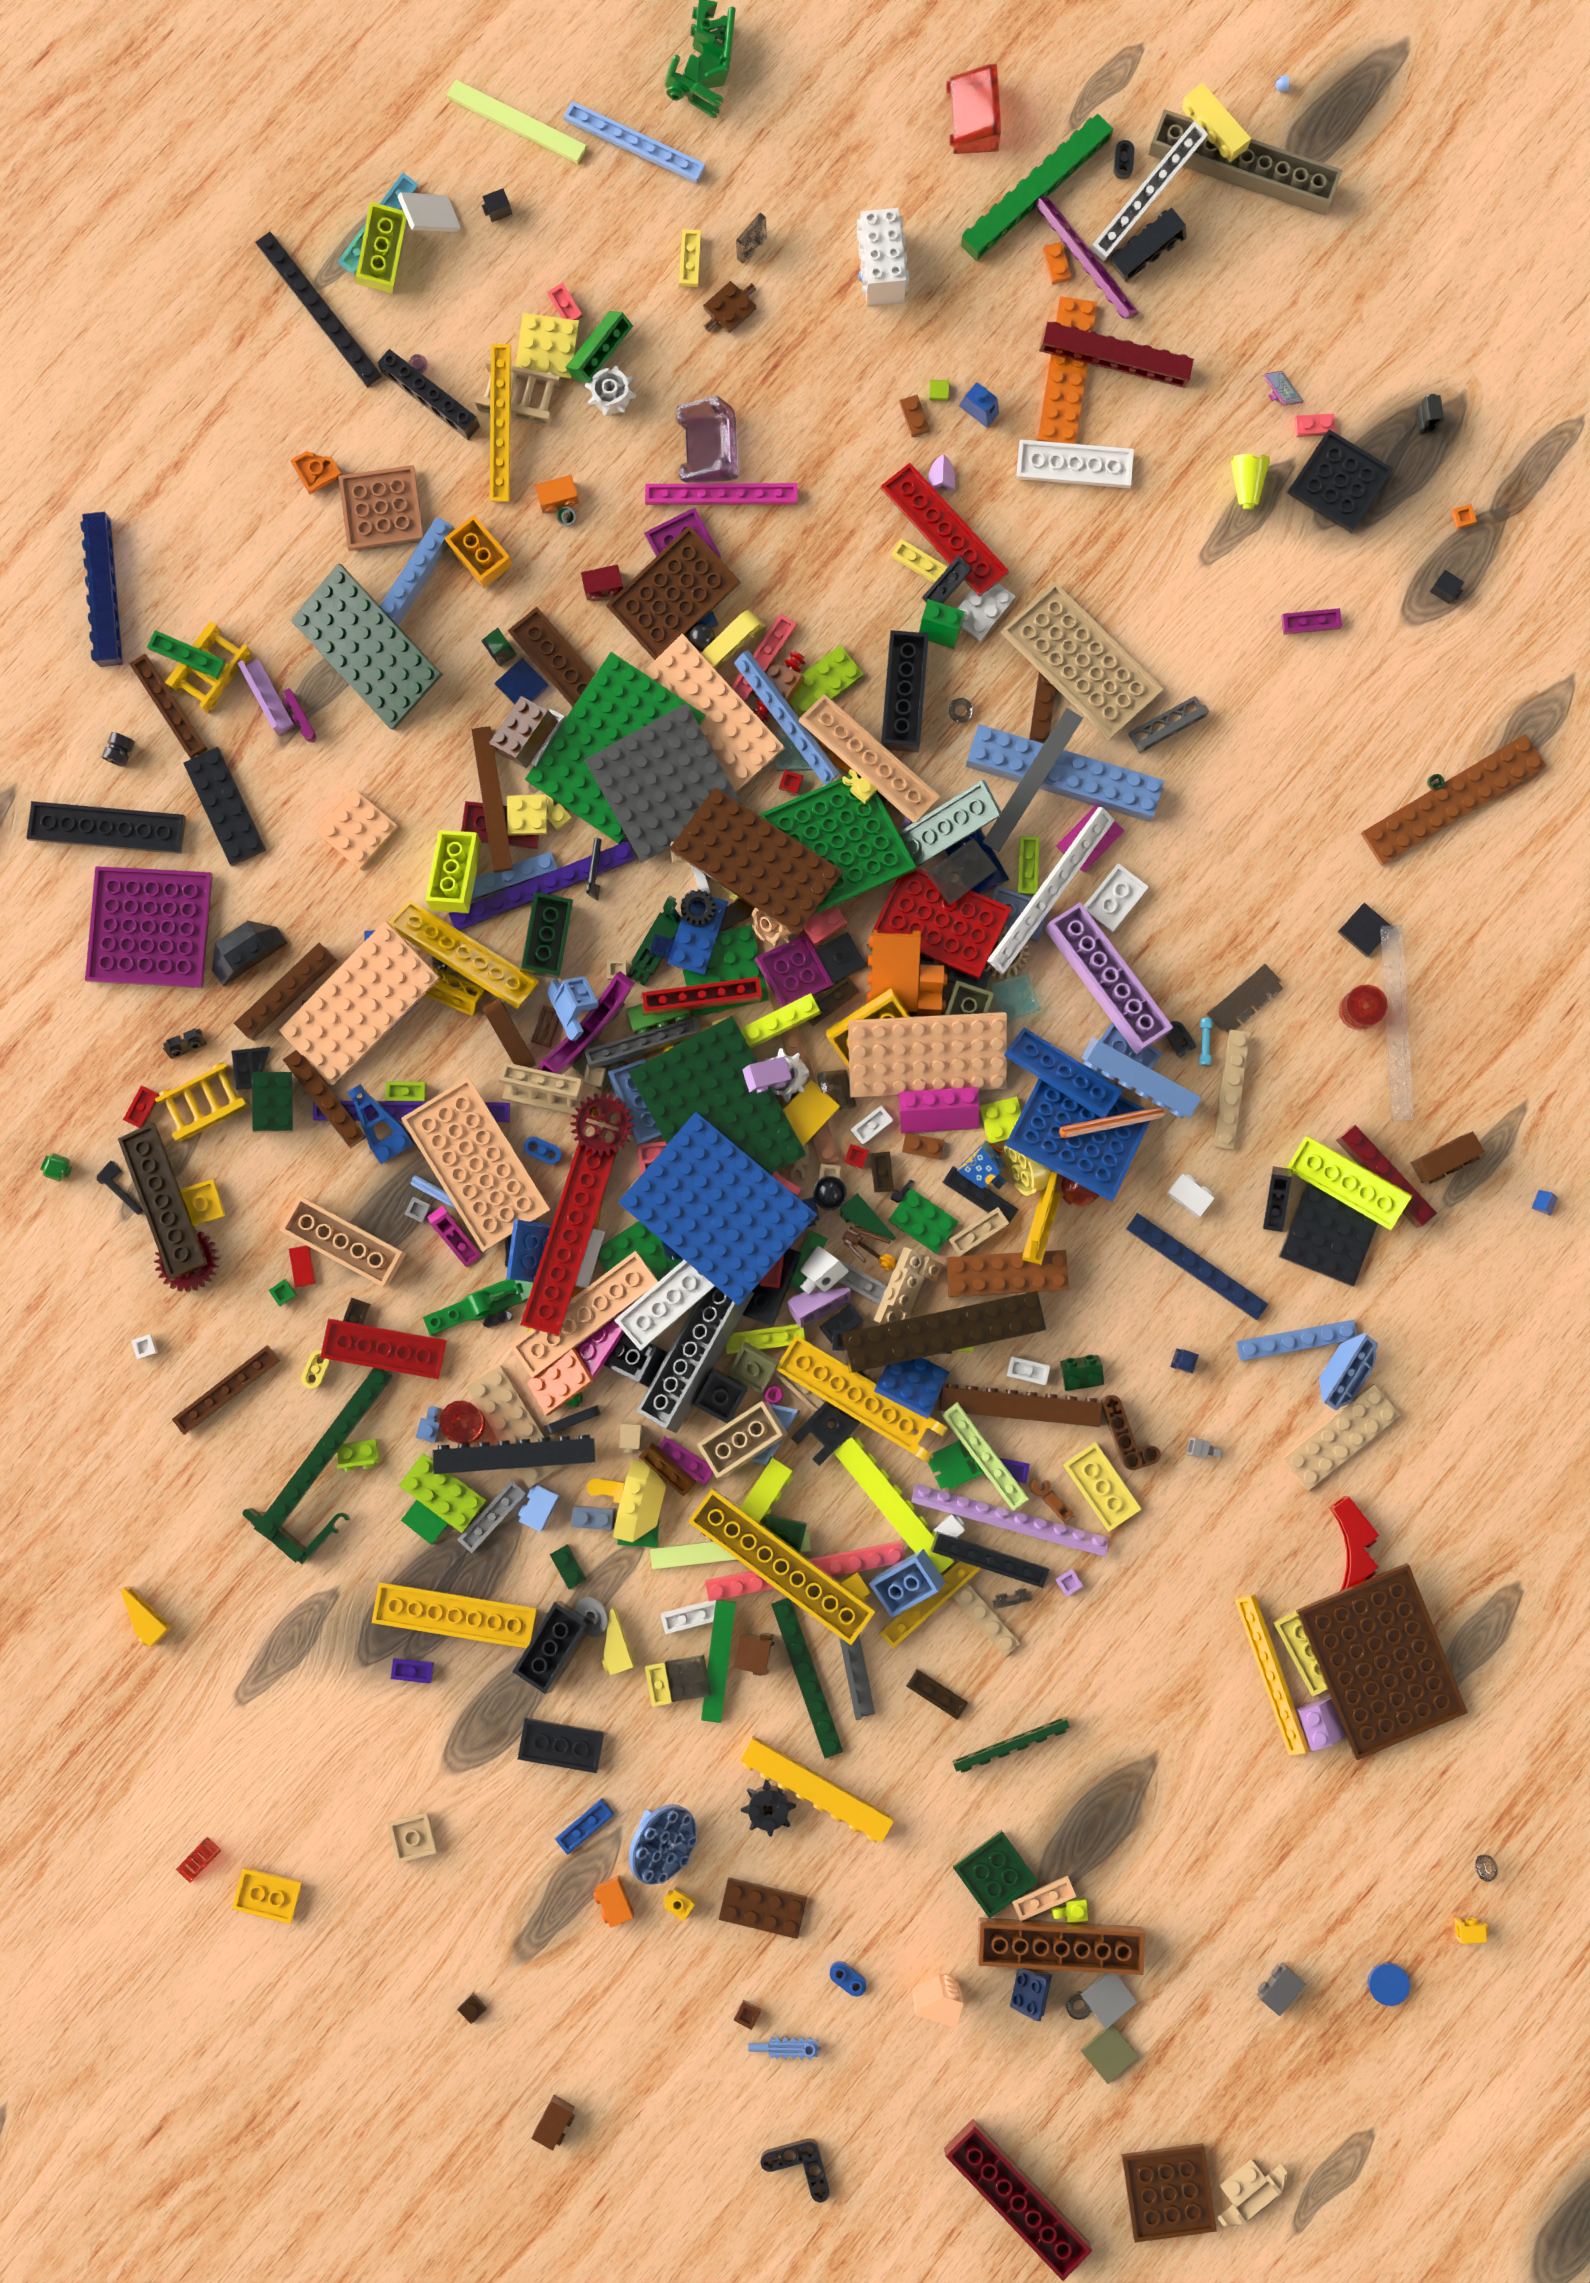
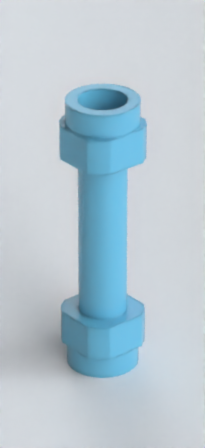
M1201 1018L1200 1029H1202V1055H1199L1200 1066H1211L1212 1055H1209L1210 1029L1213 1028L1212 1018Z

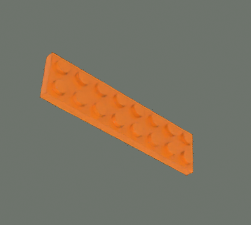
M1060 296L1056 322L1068 327L1075 326L1083 331H1093L1097 302ZM1051 354L1037 441L1076 444L1088 363Z

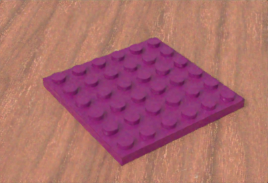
M95 866L85 981L203 988L213 874L211 872Z

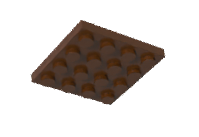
M1203 2143L1121 2154L1135 2243L1217 2232Z

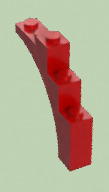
M1343 1496L1329 1507L1338 1521L1346 1548V1570L1340 1591L1363 1582L1365 1578L1366 1580L1370 1579L1376 1574L1375 1570L1379 1568L1364 1547H1371L1376 1543V1538L1380 1535L1349 1496Z

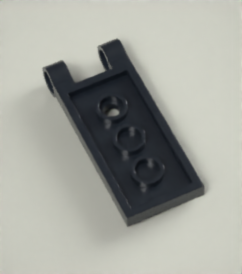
M862 1371L857 1372L862 1376L866 1377L867 1379H869ZM826 1401L791 1439L798 1445L811 1433L824 1446L812 1459L820 1466L861 1422ZM833 1421L835 1424L834 1428H828L827 1423Z

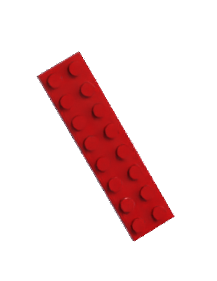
M908 463L881 485V490L949 565L958 555H962L974 569L964 581L979 597L1009 574V570L911 463Z

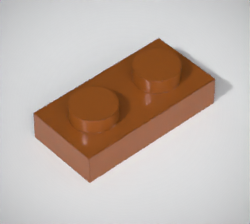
M918 394L901 399L899 404L911 438L928 433L930 428Z
M905 1133L902 1153L940 1160L944 1140Z

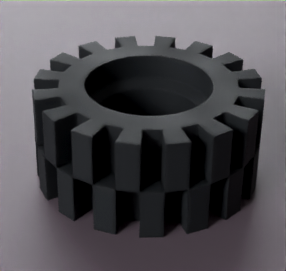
M700 889L698 891L692 890L691 893H687L685 898L682 899L680 905L681 914L687 924H692L693 927H702V925H708L710 921L712 922L716 914V905L711 894L709 895L707 891L702 892ZM700 901L705 904L706 911L702 915H694L691 912V905L694 902Z

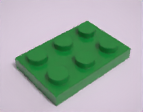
M911 1188L888 1220L935 1254L939 1252L959 1223V1221Z

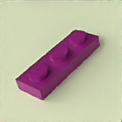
M1340 608L1284 613L1281 616L1283 635L1342 628Z
M664 1437L658 1448L691 1477L706 1485L713 1474L709 1464L670 1438Z

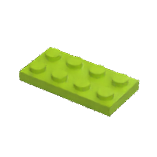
M839 645L802 673L805 679L788 704L800 718L824 694L833 700L864 677V674L843 647Z
M424 1453L421 1454L398 1485L461 1533L466 1530L487 1501L453 1474H434L433 1460Z

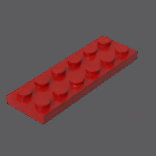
M328 1318L320 1358L439 1380L447 1340Z

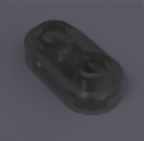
M1022 1588L1015 1590L1013 1595H1007V1593L995 1595L996 1599L992 1600L994 1609L1031 1601L1033 1596L1031 1591Z

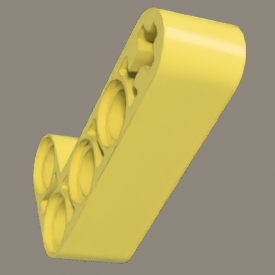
M746 610L711 642L701 654L717 670L750 638L755 639L766 630V626L754 612Z

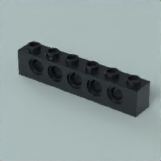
M388 349L377 362L382 374L465 439L469 440L480 427L478 419L473 413L391 349Z

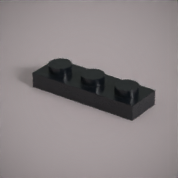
M958 555L923 595L922 599L926 603L929 599L944 604L974 568L962 555Z

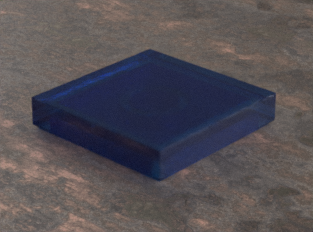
M523 658L494 683L514 705L521 696L533 702L549 687L548 683Z

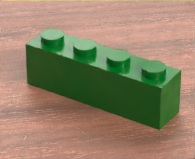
M609 311L565 368L575 381L590 383L593 376L601 369L632 329L633 325L625 314L618 311Z

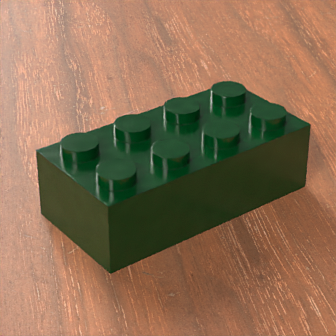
M538 892L534 893L520 972L555 979L559 978L573 899Z

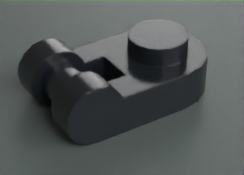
M1172 1021L1170 1024L1173 1028L1166 1035V1038L1174 1048L1177 1056L1181 1058L1185 1055V1052L1193 1050L1197 1046L1181 1022ZM1183 1038L1185 1044L1180 1045L1178 1040Z

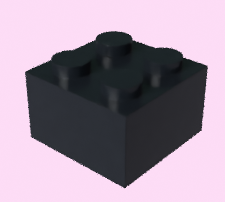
M713 1367L693 1405L728 1424L745 1396L748 1386Z

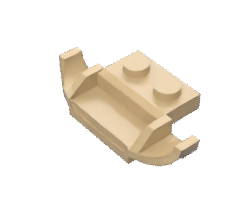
M1252 2159L1249 2160L1220 2185L1233 2203L1232 2206L1217 2217L1222 2225L1226 2227L1249 2222L1280 2196L1288 2172L1280 2164L1265 2177Z

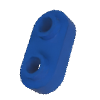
M530 1137L524 1143V1150L529 1156L549 1165L559 1163L562 1158V1152L557 1146L538 1137ZM533 1144L538 1145V1149L535 1151L531 1149ZM555 1152V1158L550 1159L549 1153Z
M836 1961L831 1965L830 1978L834 1983L852 1996L858 1997L864 1994L866 1991V1980L860 1973L843 1961ZM839 1970L844 1973L841 1977L836 1975V1972ZM854 1983H858L860 1988L854 1989L852 1986Z

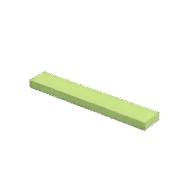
M956 1402L941 1413L1011 1509L1014 1511L1028 1501L1029 1497L959 1403Z

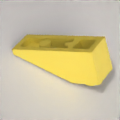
M616 1607L612 1608L609 1613L604 1650L605 1659L602 1660L605 1671H609L610 1675L633 1668L635 1665Z

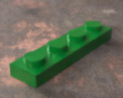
M156 630L147 645L149 650L217 680L226 665L225 660Z

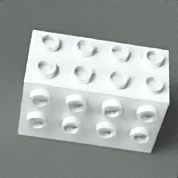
M899 208L861 211L860 219H857V241H859L858 251L859 259H861L860 272L863 278L862 292L863 295H866L867 306L902 303L905 299V291H908L909 271L908 269L906 270L907 252L904 248L903 215L899 216Z

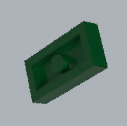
M568 1544L549 1554L568 1590L587 1579Z

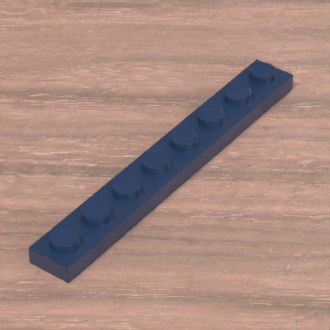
M1136 1213L1125 1229L1254 1320H1258L1268 1306V1303L1139 1213Z

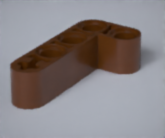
M496 997L482 1005L486 1017L513 1064L528 1068L537 1065L502 1000Z
M1115 1395L1105 1396L1101 1402L1102 1409L1123 1467L1129 1470H1137L1158 1462L1161 1453L1157 1447L1151 1445L1137 1447L1120 1398ZM1109 1399H1111V1401L1116 1402V1404L1113 1405V1408L1115 1411H1119L1120 1414H1113L1110 1416L1109 1413L1114 1412L1111 1407H1107ZM1120 1417L1123 1425L1117 1429L1114 1427L1113 1421L1115 1418ZM1127 1436L1130 1443L1127 1447L1123 1448L1120 1445V1439ZM1149 1449H1153L1155 1452V1457L1152 1460L1146 1458V1452ZM1131 1455L1136 1458V1464L1132 1467L1127 1464V1458Z

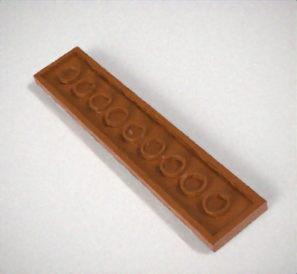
M1524 734L1447 780L1441 789H1432L1364 830L1361 835L1382 866L1546 767V764L1527 735Z

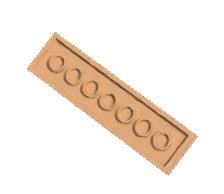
M825 694L800 717L799 722L861 777H864L877 787V791L913 823H916L940 798L934 790Z
M635 1251L571 1299L559 1337L532 1329L513 1343L511 1348L530 1376L535 1378L571 1348L578 1346L635 1303L659 1281L638 1251Z

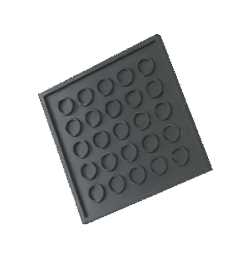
M687 703L585 759L588 768L641 863L671 847V842L676 840L714 787L742 804Z

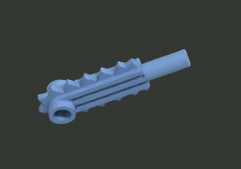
M777 2036L776 2038L771 2037L769 2043H749L748 2051L769 2052L771 2059L775 2057L777 2060L781 2055L785 2060L788 2056H791L793 2060L796 2056H799L801 2060L807 2056L811 2060L812 2057H818V2051L821 2047L817 2045L818 2040H813L811 2037L805 2041L801 2036L797 2041L794 2036L791 2040H788L786 2036L783 2040H780Z

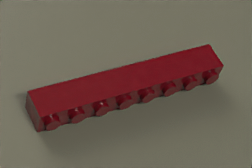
M1047 321L1039 348L1040 352L1185 388L1190 380L1194 361L1193 358H1189L1185 354L1178 355L1170 353L1168 350L1154 349L1149 345L1134 344L1130 340L1123 341L1113 336H1103L1094 331L1079 330L1075 326L1068 327L1054 321Z

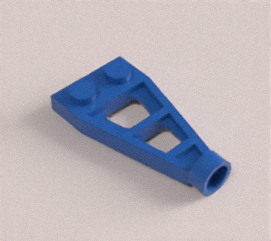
M361 1084L347 1092L354 1102L369 1147L380 1164H383L415 1143L405 1127L378 1103ZM361 1093V1094H362V1097H361V1098H357V1095H359V1094ZM367 1105H372L379 1113V1117L373 1121H369L364 1113V1107ZM379 1121L386 1122L393 1131L390 1136L383 1140H379L374 1131V1125Z

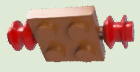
M796 651L789 653L790 660H784L786 667L772 661L765 672L787 703L790 702L805 679L802 674L798 673L801 671L800 664L805 665L804 656ZM753 691L752 694H753L755 697L759 698V696L756 694V692ZM758 701V709H752V711L762 722L764 720L768 721L767 715L770 711L762 701Z

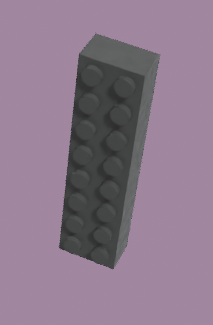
M715 1286L696 1302L638 1406L637 1412L674 1433L678 1432L754 1295L753 1292L738 1306Z

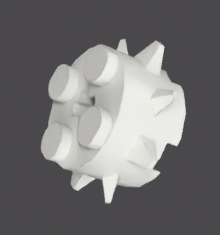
M614 366L612 370H609V368L599 370L593 376V381L585 384V388L592 393V398L588 405L595 404L603 412L604 416L618 412L624 413L630 399L636 398V394L629 390V383L633 380V377H626L618 370V366Z
M780 1048L777 1057L766 1058L765 1061L785 1056L792 1079L786 1082L785 1087L775 1089L773 1086L771 1088L775 1095H782L786 1102H790L792 1094L805 1091L803 1088L809 1077V1070L802 1060L799 1059V1053L794 1056H787L784 1049Z

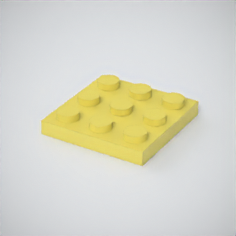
M523 313L516 367L546 374L551 372L560 376L561 379L572 380L571 374L565 367L576 354L580 322L578 320Z

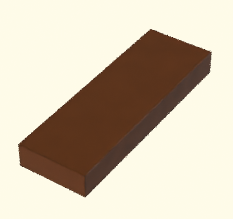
M651 1443L639 1456L643 1462L682 1496L697 1482L654 1443Z

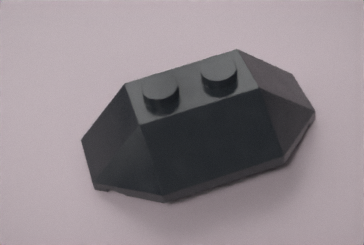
M247 920L215 942L212 971L224 987L288 942L276 926Z

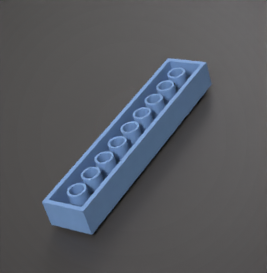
M978 724L966 767L1020 783L1044 744ZM1063 750L1039 789L1094 806L1097 804L1104 809L1151 822L1165 780Z

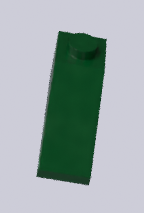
M858 1193L839 1208L841 1211L839 1216L846 1224L850 1222L854 1226L889 1239L892 1242L896 1239L893 1233Z

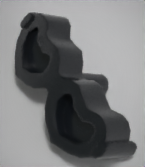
M502 1310L498 1317H486L483 1326L491 1328L492 1326H497L500 1322L511 1321L513 1314Z

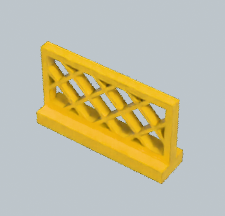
M1051 1172L1047 1189L1041 1191L1022 1256L1024 1261L1042 1265L1061 1198V1193L1055 1192L1056 1172Z

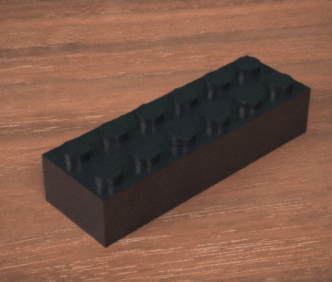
M890 630L881 745L887 750L919 752L929 633Z

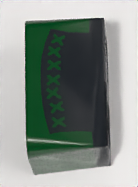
M498 627L481 640L498 666H501L517 655Z

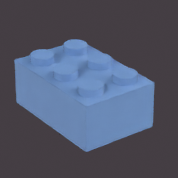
M922 1549L878 1574L869 1585L892 1618L939 1592L946 1582L925 1550Z

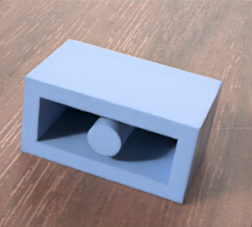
M538 1484L536 1488H531L527 1496L530 1500L527 1506H522L518 1515L521 1516L519 1522L541 1532L560 1494Z

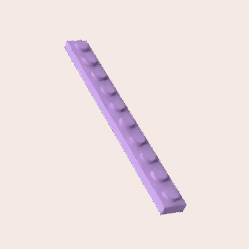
M919 1484L914 1486L912 1503L1106 1556L1108 1537Z

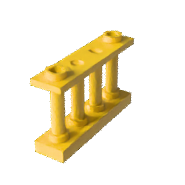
M211 621L192 646L215 656L209 651V648L213 643L217 642L236 655L230 664L226 663L220 678L217 680L179 663L165 681L175 692L183 688L202 701L199 706L206 713L216 706L217 699L239 671L238 662L243 660L246 664L252 653L247 645L244 644L239 649L221 637V630ZM190 673L196 674L213 686L207 695L186 682Z
M222 1062L212 1067V1070L173 1090L167 1089L159 1094L160 1096L155 1098L157 1103H166L177 1125V1131L172 1133L176 1141L182 1142L251 1107L247 1099L237 1097L225 1073L232 1069L230 1065L223 1064ZM217 1076L230 1099V1104L224 1107L219 1105L208 1083L209 1080ZM200 1085L212 1107V1113L207 1116L202 1115L190 1091ZM182 1094L195 1117L194 1122L189 1125L184 1123L173 1101L174 1098Z

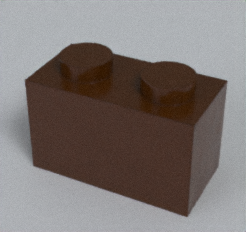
M553 2094L531 2139L552 2151L556 2144L560 2146L566 2135L563 2133L565 2127H570L575 2118L573 2114L575 2106Z

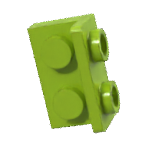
M377 1439L344 1443L337 1451V1469L342 1468L343 1472L355 1470L354 1466L362 1465V1469L374 1468V1463H380Z

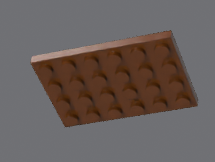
M689 525L606 606L652 658L656 660L681 634L686 636L694 626L706 617L741 582Z

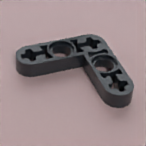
M814 2139L800 2140L768 2149L762 2153L761 2167L767 2172L803 2163L813 2200L822 2203L828 2199L829 2185L819 2146ZM807 2145H810L811 2148H815L813 2149L812 2154H809L808 2151H805ZM798 2147H800V2152H801V2156H802V2157H800V2158H799V2151H798V2149H797ZM785 2151H794L795 2158L793 2160H786L784 2158ZM777 2153H780L782 2163H779V2159H776L778 2158ZM767 2156H770L771 2159H776L773 2160V2165H769L768 2162H765L767 2160ZM813 2165H817L821 2169L817 2176H813L809 2172V2168ZM819 2180L821 2189L824 2190L822 2196L819 2193H815L817 2191L816 2182Z

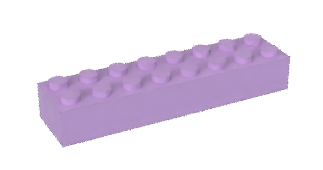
M1081 902L1048 923L1045 929L1046 933L1136 1055L1166 1036L1172 1030L1173 1026Z

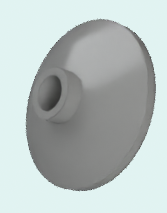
M586 1597L581 1599L577 1603L575 1610L594 1622L587 1635L592 1637L602 1635L608 1627L606 1609L595 1598Z

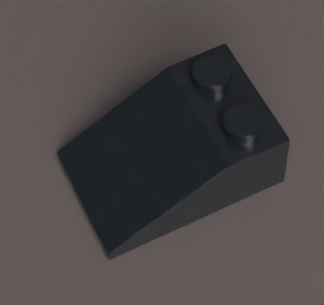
M624 1332L605 1361L604 1366L649 1388L667 1352L651 1343L640 1351Z

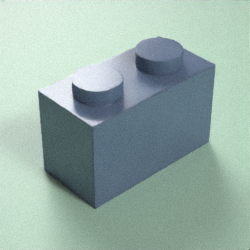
M574 1506L572 1527L612 1530L614 1529L615 1508Z

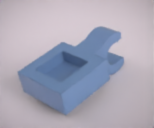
M429 1407L427 1419L420 1418L415 1438L436 1442L441 1425L440 1422H436L438 1407Z

